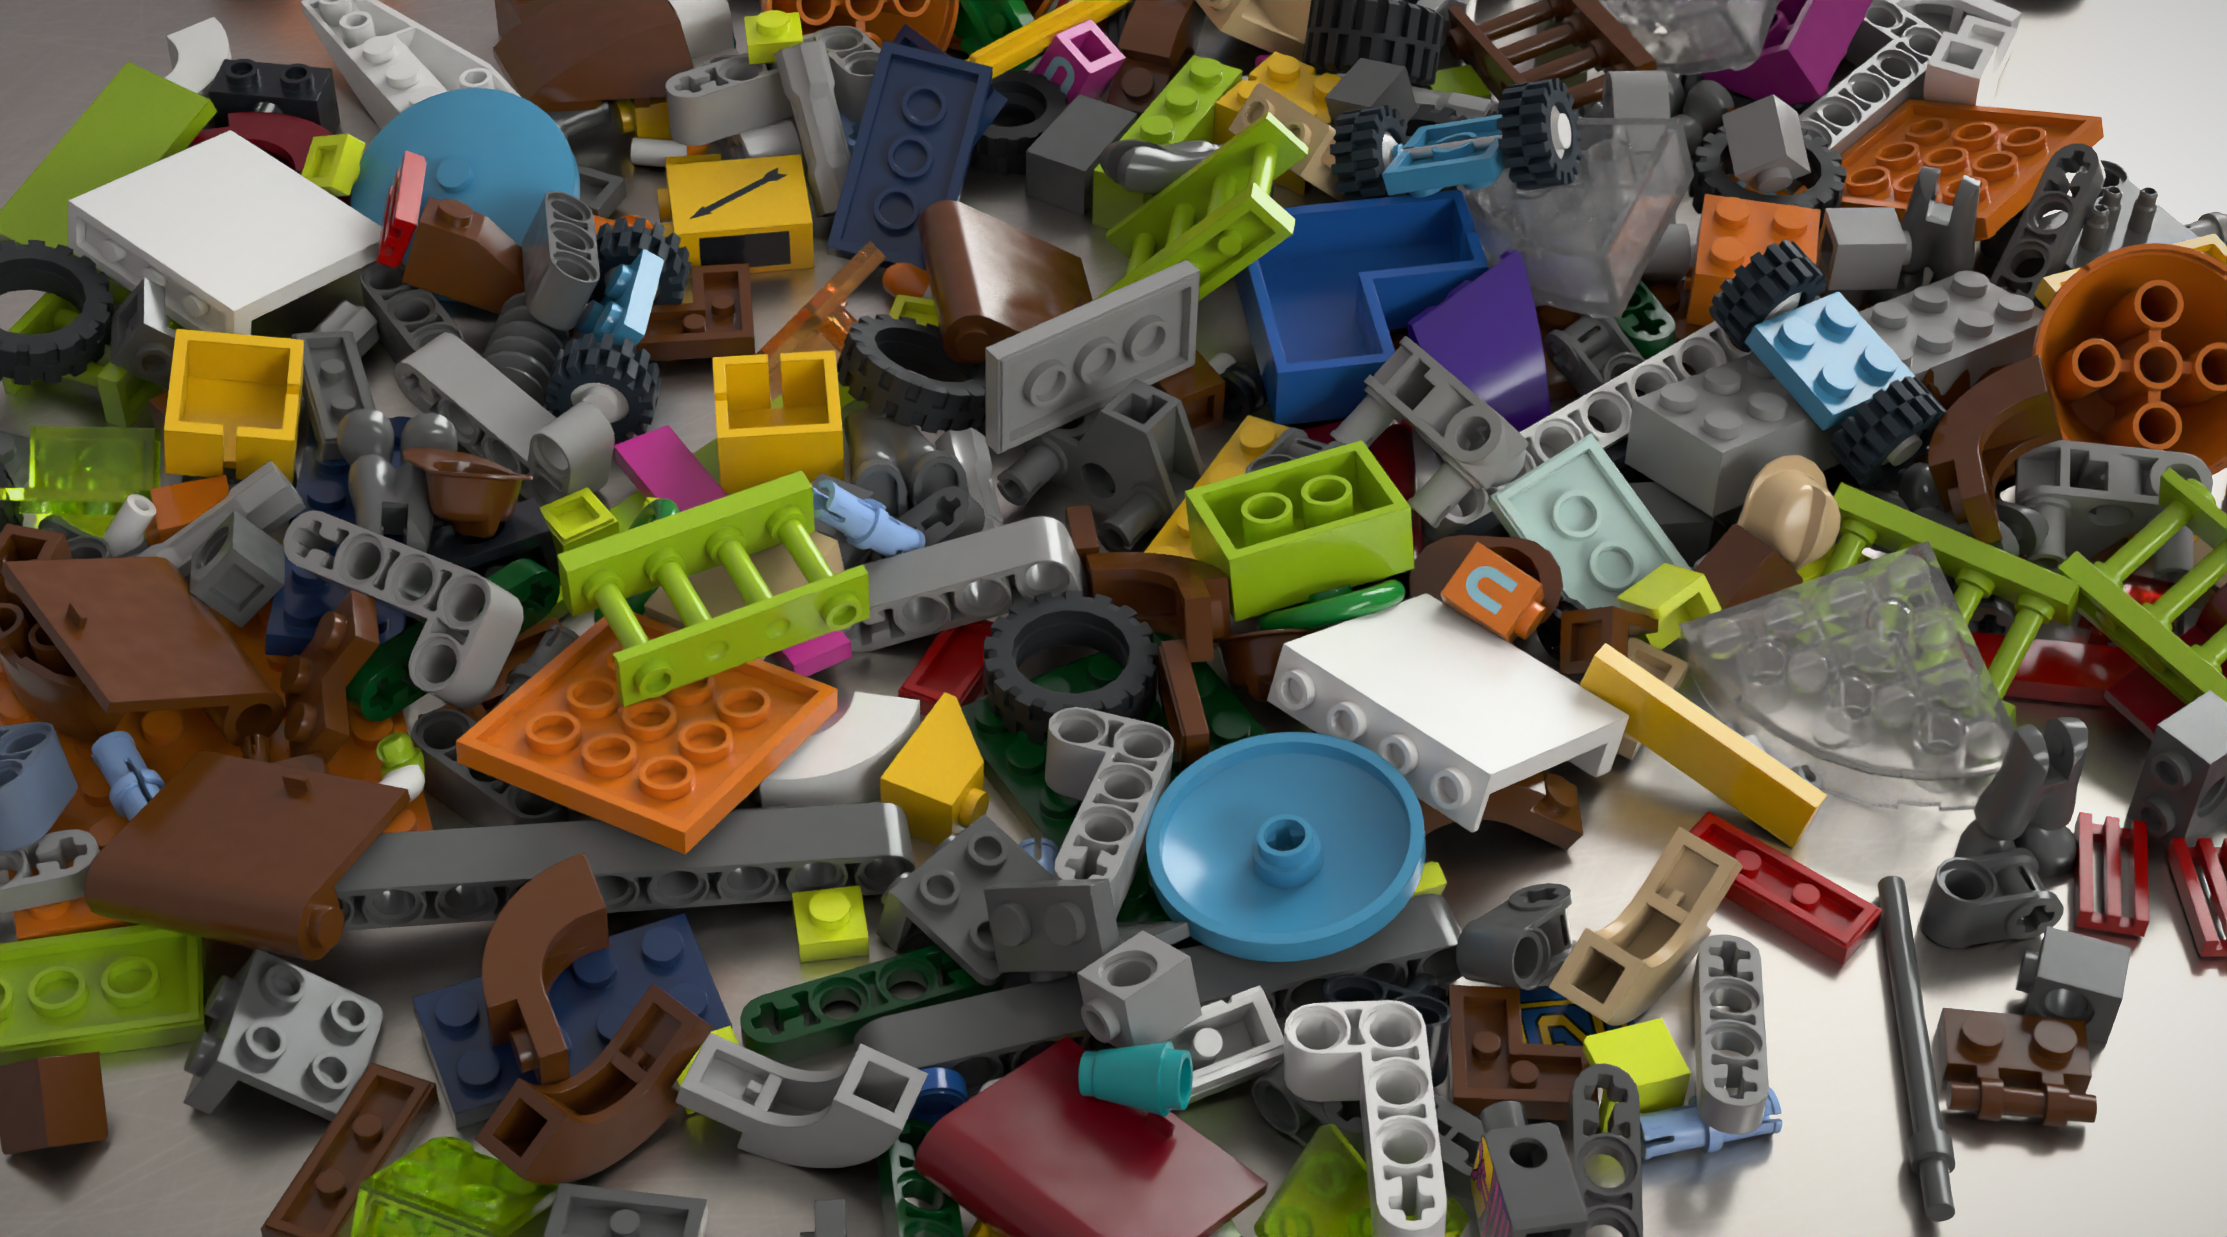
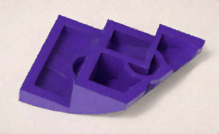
M1511 249L1499 255L1501 261L1474 281L1465 280L1451 290L1442 303L1429 306L1407 323L1408 338L1486 402L1518 432H1521L1551 415L1542 339L1531 287L1521 252Z

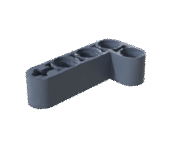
M48 722L0 726V852H8L21 849L41 839L52 827L78 789V784L53 724Z

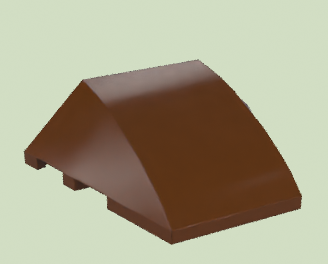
M557 0L522 21L493 47L494 58L511 87L522 98L537 105L544 112L596 110L602 104V100L630 99L635 108L650 107V98L666 97V82L672 76L694 69L681 22L667 0Z

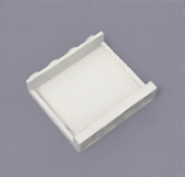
M231 130L68 200V247L73 249V253L80 258L83 255L90 258L96 263L98 270L104 272V274L131 292L144 277L165 287V314L187 330L251 335L252 320L357 269L362 271L368 264L376 261L381 233L380 225Z
M1427 593L1400 602L1388 609L1360 616L1284 643L1267 698L1268 702L1318 734L1346 739L1377 753L1404 776L1417 798L1470 832H1475L1479 829L1491 793L1568 760L1595 778L1610 772L1629 719L1628 714Z

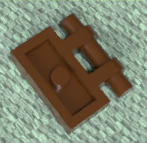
M1942 1008L1937 1026L1942 1080L1949 1081L1946 1091V1107L1948 1110L1974 1112L1976 1120L1996 1122L2000 1121L2002 1115L2039 1118L2041 1126L2064 1128L2067 1121L2095 1122L2097 1116V1097L2093 1094H2086L2092 1073L2085 1021Z

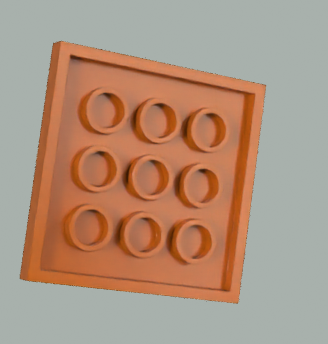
M1908 99L1841 154V166L1846 167L1847 173L1840 208L1894 207L1899 222H1901L1920 169L1923 166L1942 169L1939 182L1940 188L1935 202L1953 206L1952 202L1964 175L1980 181L1975 241L1989 239L2030 203L2041 176L2055 152L2071 144H2085L2093 147L2104 138L2102 117ZM1803 185L1793 194H1800L1808 189Z
M633 612L649 641L680 630ZM602 617L456 740L457 763L686 855L838 710L837 688L756 659L673 689L662 696L649 698L623 707L618 697L613 653L622 651L623 648L605 617Z

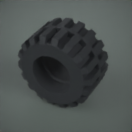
M1311 0L1302 62L1316 68V74L1323 75L1325 72L1334 75L1338 73L1346 74L1360 58L1404 66L1407 69L1411 86L1424 88L1435 84L1445 18L1430 8L1397 0Z

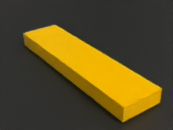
M1607 643L1594 655L1580 686L1629 715L1624 730L1625 733L1791 848L1797 844L1827 797L1824 792Z

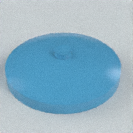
M487 88L458 89L428 97L412 105L393 118L376 135L359 163L360 174L352 186L351 207L382 227L387 193L390 186H393L397 169L401 168L405 151H409L425 157V162H427L418 223L429 197L438 200L453 199L467 204L474 212L487 216L522 247V241L547 192L561 191L580 199L579 170L575 156L564 134L552 118L537 105L515 94ZM416 230L402 261L407 263ZM431 292L437 300L460 302Z
M1280 732L1258 735L1230 743L1208 753L1182 771L1161 795L1153 810L1146 834V853L1151 883L1160 905L1172 921H1188L1190 936L1193 939L1219 952L1243 959L1266 962H1293L1315 959L1350 948L1371 937L1391 922L1406 906L1420 882L1425 864L1426 840L1422 809L1417 796L1409 782L1387 760L1377 753L1346 739L1309 732Z

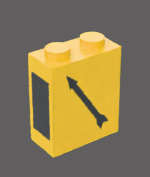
M801 154L666 165L668 188L657 189L660 223L665 226L663 236L668 237L674 232L681 238L678 248L687 247L689 252L688 262H691V266L749 263L750 273L815 268L813 223ZM691 270L688 279L692 278Z

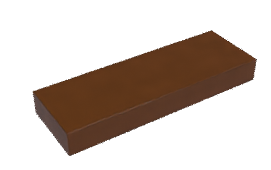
M371 1062L261 1227L262 1237H350L439 1099L436 1083Z

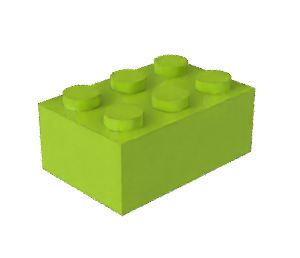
M1362 440L1185 491L1191 551L1196 560L1211 564L1228 576L1230 614L1235 622L1250 617H1260L1264 613L1308 601L1311 594L1348 584L1351 587H1355L1368 582H1377L1389 576L1415 569L1411 507Z

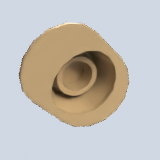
M1787 455L1769 462L1755 476L1746 495L1743 510L1737 524L1774 549L1795 571H1798L1805 565L1824 556L1834 545L1840 530L1841 515L1837 501L1828 491L1825 476L1815 462L1800 455Z

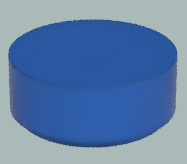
M934 1067L922 1069L921 1071L928 1073L908 1119H919L935 1125L946 1114L968 1101L967 1086L962 1075L947 1068Z

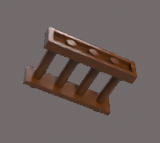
M1541 0L1478 25L1468 17L1458 4L1448 8L1451 29L1446 31V40L1452 56L1457 61L1462 59L1466 65L1470 64L1498 101L1503 100L1501 94L1504 89H1508L1509 85L1558 78L1559 81H1562L1593 68L1598 72L1603 71L1605 74L1608 71L1657 70L1656 59L1598 0ZM1548 20L1552 24H1559V26L1499 49L1492 43ZM1572 44L1575 48L1580 47L1582 49L1522 73H1519L1514 67L1517 64ZM1605 74L1567 89L1566 94L1571 93L1574 99L1572 110L1603 99Z

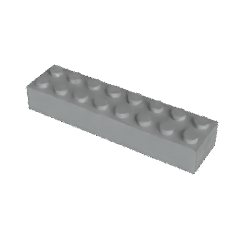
M1965 270L1927 286L1918 287L1914 291L1891 300L1879 302L1873 307L1858 313L1921 383L1931 368L1934 372V386L1938 387L1941 395H1945L1958 377L1967 369L1970 374V387H1972L1991 368L2016 363L2032 357L2036 331L2044 310L2034 306L2031 299L2022 295L2011 294L1990 283L1985 275ZM1751 352L1744 357L1718 367H1711L1705 372L1674 384L1665 385L1661 389L1633 399L1625 463L1706 514L1714 517L1743 505L1755 476L1766 464L1781 456L1800 455L1815 462L1821 471L1840 464L1830 452L1829 444L1834 441L1832 437L1835 432L1844 427L1841 425L1842 423H1839L1822 431L1756 354Z

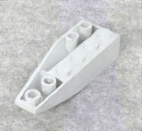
M378 0L300 1L303 13L330 57L381 130L393 118L412 105L428 97L448 91L467 88H487L501 90L521 97L491 64Z

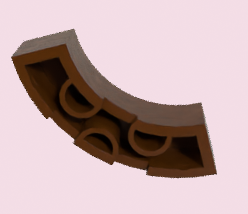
M7 524L0 533L1 666L16 698L33 716L41 722L53 724L54 729L59 733L79 741L94 744L103 735L113 732L126 713H105L1 574L4 561L73 559L64 533Z

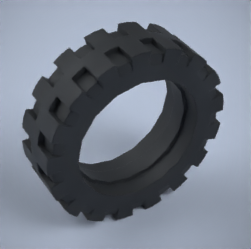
M1723 125L1717 129V134L1708 133L1702 139L1701 147L1698 146L1696 149L1689 197H1694L1692 205L1698 214L1702 212L1705 194L1821 210L1819 230H1821L1826 208H1840L1846 180V167L1841 166V155L1836 150L1830 151L1828 149L1829 143L1820 136L1812 138L1807 135L1808 130L1801 128L1811 173L1798 177L1796 180L1805 185L1808 190L1800 194L1774 196L1763 195L1745 189L1727 176L1734 169Z
M15 240L0 243V295L22 290L53 293L71 302L81 313L70 325L51 333L26 335L8 332L0 328V381L3 377L14 379V384L32 385L31 380H44L45 385L62 382V376L71 374L73 377L81 375L87 371V364L89 362L97 363L104 356L105 344L110 345L113 293L109 292L110 282L104 272H96V263L85 255L79 258L73 255V249L58 244L56 248L45 246V241L28 240V245H16Z
M877 314L875 319L867 315L860 317L858 323L854 321L851 324L837 362V372L839 373V383L842 386L849 387L848 393L854 399L865 401L869 404L868 409L881 416L886 413L895 417L893 421L907 427L911 423L920 426L921 431L937 434L938 430H944L945 432L948 430L962 431L968 428L978 430L979 425L983 426L985 424L986 361L969 365L956 362L947 355L943 348L938 326L929 323L926 326L917 324L915 319L900 316L898 320L893 319L888 314Z
M1065 591V596L1053 597L1051 592L1034 596V602L1026 605L1021 601L1010 607L1009 615L1006 618L999 616L991 626V637L986 636L984 641L983 689L984 695H988V707L994 716L1001 715L1003 717V726L1014 734L1022 731L1027 734V740L1035 744L1045 745L1048 738L1049 719L1060 710L1073 707L1088 708L1144 721L1151 711V701H1155L1157 694L1158 645L1157 642L1153 643V631L1146 621L1138 622L1137 612L1125 604L1119 608L1113 605V599L1107 596L1096 594L1095 598L1083 597V591ZM1061 645L1087 646L1107 654L1122 667L1123 671L1116 680L1100 689L1076 694L1053 692L1035 685L1021 674L1018 668L1026 658L1042 649Z

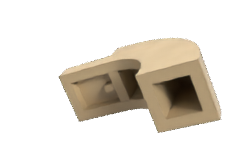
M1679 826L1628 906L1613 922L1603 929L1592 931L1587 927L1585 928L1552 980L1549 988L1611 1026L1623 1025L1634 1020L1650 1008L1672 986L1695 957L1700 942L1707 938L1712 931L1707 926V923L1743 866L1738 860Z

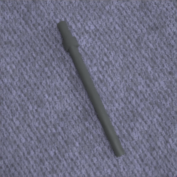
M1886 876L1878 882V892L1914 1132L1908 1140L1910 1163L1913 1173L1919 1176L1921 1180L1926 1217L1932 1221L1943 1222L1953 1218L1956 1213L1950 1173L1956 1167L1951 1136L1943 1131L1905 881L1899 876Z

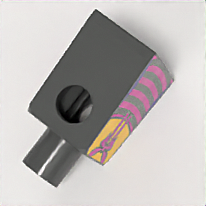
M1502 1101L1485 1108L1480 1114L1484 1133L1481 1136L1470 1175V1188L1480 1236L1583 1237L1589 1220L1559 1128L1550 1122L1528 1125L1524 1106L1517 1101Z

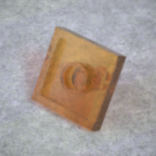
M871 241L755 354H768L769 374L780 364V353H791L811 333L814 336L821 333L841 354L851 324L854 321L858 323L845 309L848 305L845 299L887 258Z

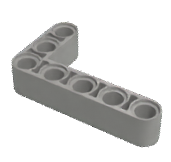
M1873 0L1866 12L1864 21L1859 25L1844 57L1858 66V68L1798 116L1800 127L1808 130L1807 135L1812 138L1820 136L1829 143L1828 149L1830 151L1836 150L1841 155L1908 99L1921 100L1924 97L1927 64L1942 34L1890 0ZM1793 179L1792 184L1785 189L1795 192L1803 184Z

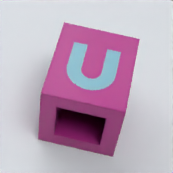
M1090 19L1056 34L1033 74H1041L1046 76L1047 80L1056 82L1060 86V91L1062 93L1065 92L1068 98V105L1079 94L1100 100L1126 57Z

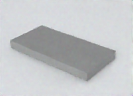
M1185 260L986 347V443L997 454H1000L1106 406L1134 379L1152 385L1195 365L1200 270L1188 260Z

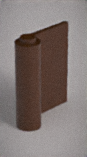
M953 200L938 201L928 206L922 212L918 221V231L943 348L947 355L956 362L967 365L982 363L986 361V347L1093 300L1080 257L961 202Z
M162 557L4 561L1 574L106 714L202 708L224 738L234 746H240L242 739L246 736H250L252 744L255 745L254 734H261L269 738L278 729L284 718L285 711L282 699L208 606L189 592L190 584L168 559Z
M199 750L95 857L86 875L84 890L86 903L93 913L107 918L309 961L320 960L331 948L337 945L344 930V914L340 909L334 886L410 802L408 789Z

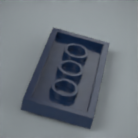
M883 41L828 239V255L885 269L896 263L906 262L927 271L918 231V221L922 212L928 206L938 201L953 200L959 202L989 91L993 67Z
M685 913L609 936V948L596 950L578 958L558 976L549 992L548 999L568 1048L570 1078L586 1068L600 1055L652 983L669 993L714 1027L712 1031L727 1026L732 1028V1023ZM482 976L412 998L415 1017L456 1129L489 1119L518 1078L528 1083L539 1085L533 1070L525 1073L520 1072L511 1042L493 1047L488 1029Z

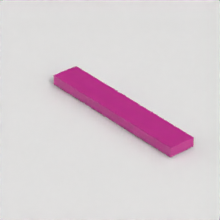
M669 425L614 445L615 462L645 499L646 497L671 499L677 504L680 512L728 496ZM842 630L833 631L775 652L773 656L784 669L807 677L852 658L851 641Z

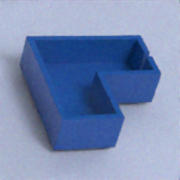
M1463 190L1437 192L1421 198L1404 195L1283 208L1296 219L1293 235L1234 276L1274 423L1287 425L1347 418L1368 395L1364 391L1367 387L1364 380L1369 375L1374 376L1395 353L1388 329L1407 328V322L1429 306L1442 303L1448 293L1465 280L1474 281L1489 270L1478 233L1473 232L1474 222Z

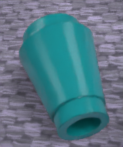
M1170 1041L1105 1049L1098 1052L1085 1051L1079 1065V1090L1082 1096H1094L1097 1099L1166 1117L1170 1110H1185L1189 1104L1193 1083L1192 1057L1188 1050L1175 1049Z

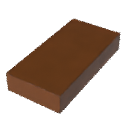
M1177 639L1161 641V646H1159L1157 688L1167 727L1174 739L1173 750L1179 773H1181L1195 761L1209 753L1210 732L1185 640Z

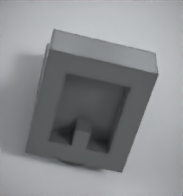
M144 277L112 315L111 363L169 390L176 331L168 327L169 316L165 314V287Z

